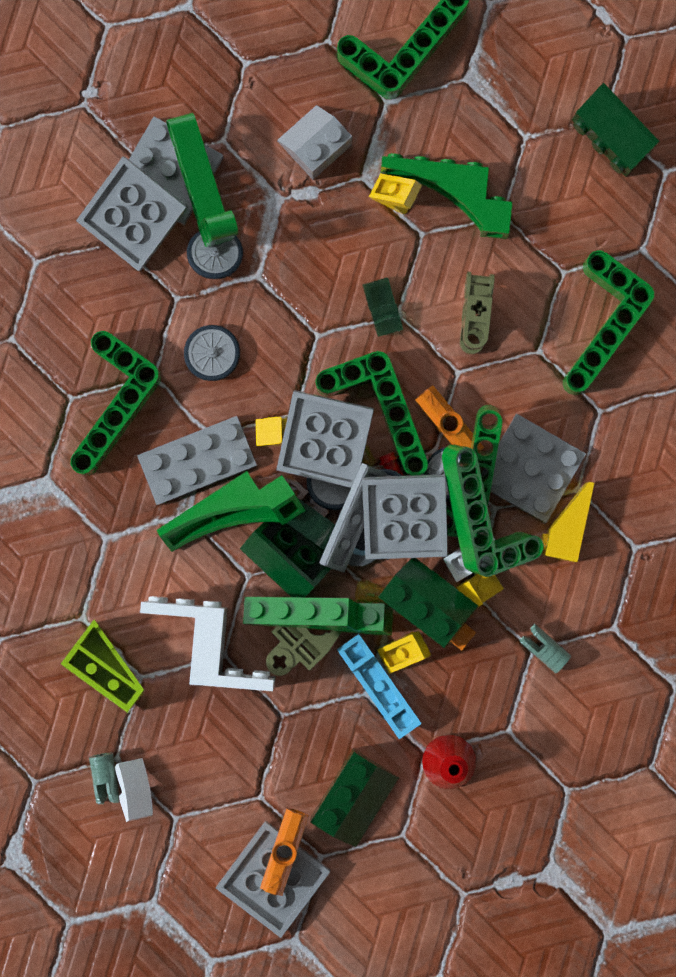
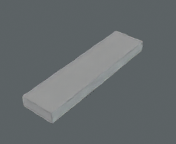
M364 463L361 464L319 562L320 564L345 572L364 528L362 477H386L387 473Z

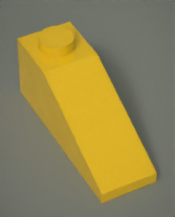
M587 482L581 487L548 528L547 534H542L541 539L544 544L542 556L573 563L578 562L594 488L593 482Z

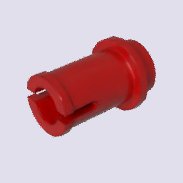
M394 451L379 457L381 461L379 466L382 465L384 469L394 470L403 475L397 460L399 456H396Z

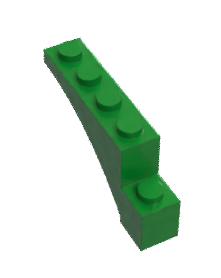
M395 153L388 154V157L382 156L380 173L416 180L449 199L480 230V237L507 239L510 230L512 202L506 201V198L499 196L486 199L489 167H483V164L478 162H468L467 165L456 164V161L451 159H442L440 162L430 161V158L423 156L406 159L403 158V155Z
M246 471L156 531L170 551L173 552L203 535L239 524L280 522L283 526L304 512L305 509L282 475L259 490Z
M245 597L243 624L323 629L366 635H392L393 609L383 603H357L350 598Z

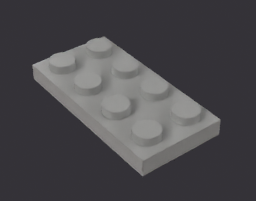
M237 416L137 455L156 505H161L257 466Z

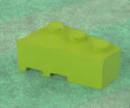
M95 620L92 621L61 663L63 667L128 714L145 692Z

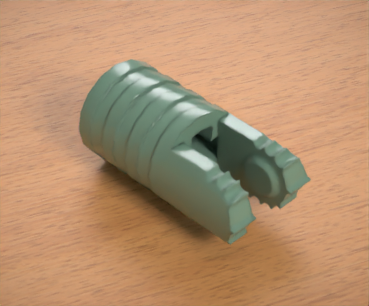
M534 624L530 629L533 635L543 643L541 648L527 636H522L519 641L556 674L569 661L571 655L538 625Z
M113 753L90 756L89 761L96 803L98 805L104 804L107 794L110 802L119 803L120 794L114 768Z

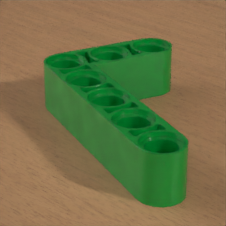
M440 0L390 63L353 35L343 36L339 40L337 46L338 61L383 98L395 99L463 18L467 11L469 0H460L463 5L459 7L453 6L450 3L451 0ZM442 19L447 25L438 27L434 24V21ZM425 39L430 45L428 47H420L417 41ZM346 47H352L356 52L353 55H346L342 50ZM408 59L414 65L410 68H405L400 62ZM372 63L377 69L368 72L364 70L363 66ZM386 80H394L397 86L395 88H387L384 82Z
M194 113L167 119L169 135L205 247L233 240L238 235L237 223L232 210L224 211Z
M601 250L592 252L584 261V274L617 298L620 303L565 375L563 387L571 395L580 394L590 386L654 299V290L650 284L608 253ZM597 259L601 261L603 269L600 271L593 269L591 260ZM613 275L621 276L624 280V286H616L612 280ZM634 292H643L646 297L645 302H638L634 297ZM619 312H625L629 315L630 322L628 324L620 322L618 318ZM603 333H609L613 336V345H607L603 342ZM588 354H594L598 358V365L596 367H592L587 363L586 357ZM572 375L581 377L583 381L581 388L572 386L570 382Z
M107 331L96 332L91 339V347L101 358L129 378L71 457L70 464L72 469L79 474L88 476L97 471L161 382V373L153 363ZM105 338L110 339V348L106 351H100L98 348L99 342ZM125 354H131L133 356L132 363L127 367L121 366V357ZM148 369L155 372L154 379L151 382H143L141 379L142 373ZM131 391H137L139 394V399L134 404L126 402V395ZM116 412L121 413L123 416L122 423L118 426H112L110 423L111 415ZM99 434H105L107 437V443L102 448H97L94 444L95 437ZM83 456H89L91 459L90 467L81 470L78 465L79 459Z
M381 351L372 352L319 372L316 377V389L321 395L326 397L371 382L404 473L407 476L423 475L428 467L427 458L387 354ZM377 358L381 359L386 367L382 371H375L370 365L371 361ZM347 369H358L360 377L354 381L349 380L345 376ZM322 378H333L335 386L330 390L323 389L320 385ZM385 383L391 384L394 387L395 393L388 397L382 395L380 392L381 385ZM394 408L402 410L404 413L403 420L399 422L391 420L389 417L390 410ZM407 433L412 436L413 444L410 447L400 445L398 437L401 434ZM412 458L419 459L422 463V470L416 473L410 471L408 461Z
M485 405L478 410L471 448L477 454L479 467H484L488 470L487 474L482 477L487 507L502 429L501 413L493 405ZM486 414L497 416L495 423L491 425L484 424L482 418ZM483 440H488L492 443V447L487 451H481L477 448L478 444ZM446 505V515L452 518L451 522L447 524V536L458 537L452 506Z
M455 444L447 446L442 453V463L465 568L470 572L489 577L539 558L543 553L544 544L538 536L516 532L494 540L477 454L469 447ZM461 454V459L458 463V457Z

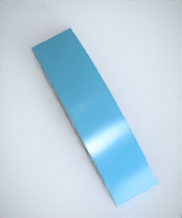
M359 634L337 649L399 739L422 724Z

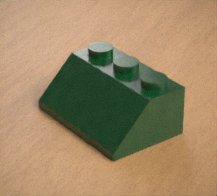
M602 83L572 118L573 126L577 132L583 136L586 135L592 141L593 148L599 154H604L610 160L611 167L617 173H622L625 177L640 165L660 142L605 83Z
M296 517L283 526L280 522H263L240 547L243 553L291 597L305 598L332 569L319 563L326 545Z
M411 558L395 574L378 596L383 602L444 649L448 647L478 608L475 602L417 558Z
M353 748L311 815L310 823L332 837L357 847L399 777Z

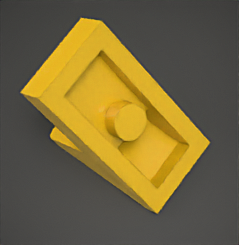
M380 173L369 197L401 214H406L416 200L422 185L413 179Z
M271 417L256 419V447L282 446L287 418Z
M479 574L474 575L456 587L461 593L475 602L478 607L504 589L495 575L485 577Z
M419 631L410 632L377 649L389 674L426 659L431 655Z

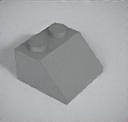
M316 105L282 135L277 142L314 180L352 145V135L334 116Z

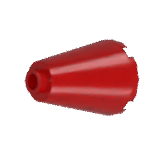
M443 735L434 738L427 745L423 753L422 766L426 777L434 785L443 789H455L466 784L473 776L476 768V756L473 748L465 739L456 735ZM451 765H456L453 769H449Z

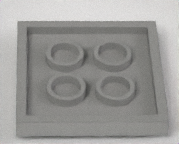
M153 117L129 160L188 207L178 221L185 226L193 212V208L169 135L167 123ZM204 144L214 175L224 157L223 154Z
M123 156L76 221L137 271H142L188 207L127 157Z
M294 390L276 470L351 488L362 464L374 408Z
M515 414L499 442L491 493L546 524L586 453L524 417ZM486 468L482 471L481 477L487 474L488 470Z
M445 475L362 477L366 559L448 557Z
M265 820L217 884L216 889L281 938L328 876L330 869L299 846L283 896L274 895L260 889L273 845L279 832L278 829ZM282 845L277 849V853L279 856L287 858L292 854V849L287 845Z

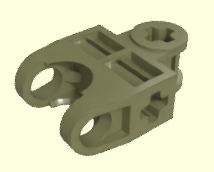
M467 271L459 342L460 348L466 354L474 355L479 353L488 340L494 274L480 276L472 275L471 272ZM468 335L478 337L479 344L471 343L468 340Z
M277 626L272 633L281 642L268 654L266 666L272 674L277 676L287 674L299 662L310 671L329 652L342 631L332 630L329 634L326 632L322 635H314L307 628L286 627L298 639L296 642L283 627ZM301 643L316 657L315 659L300 646ZM275 655L278 657L286 656L285 668L281 666L275 668L273 666L275 663L273 657Z

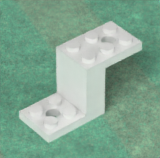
M157 596L149 597L148 601L141 602L140 613L195 618L190 673L191 685L262 691L274 690L275 677L270 676V671L254 670L251 675L243 674V669L227 668L225 672H222L228 609L221 607L222 602L203 601L202 606L195 605V600L179 598L176 599V603H168V597Z

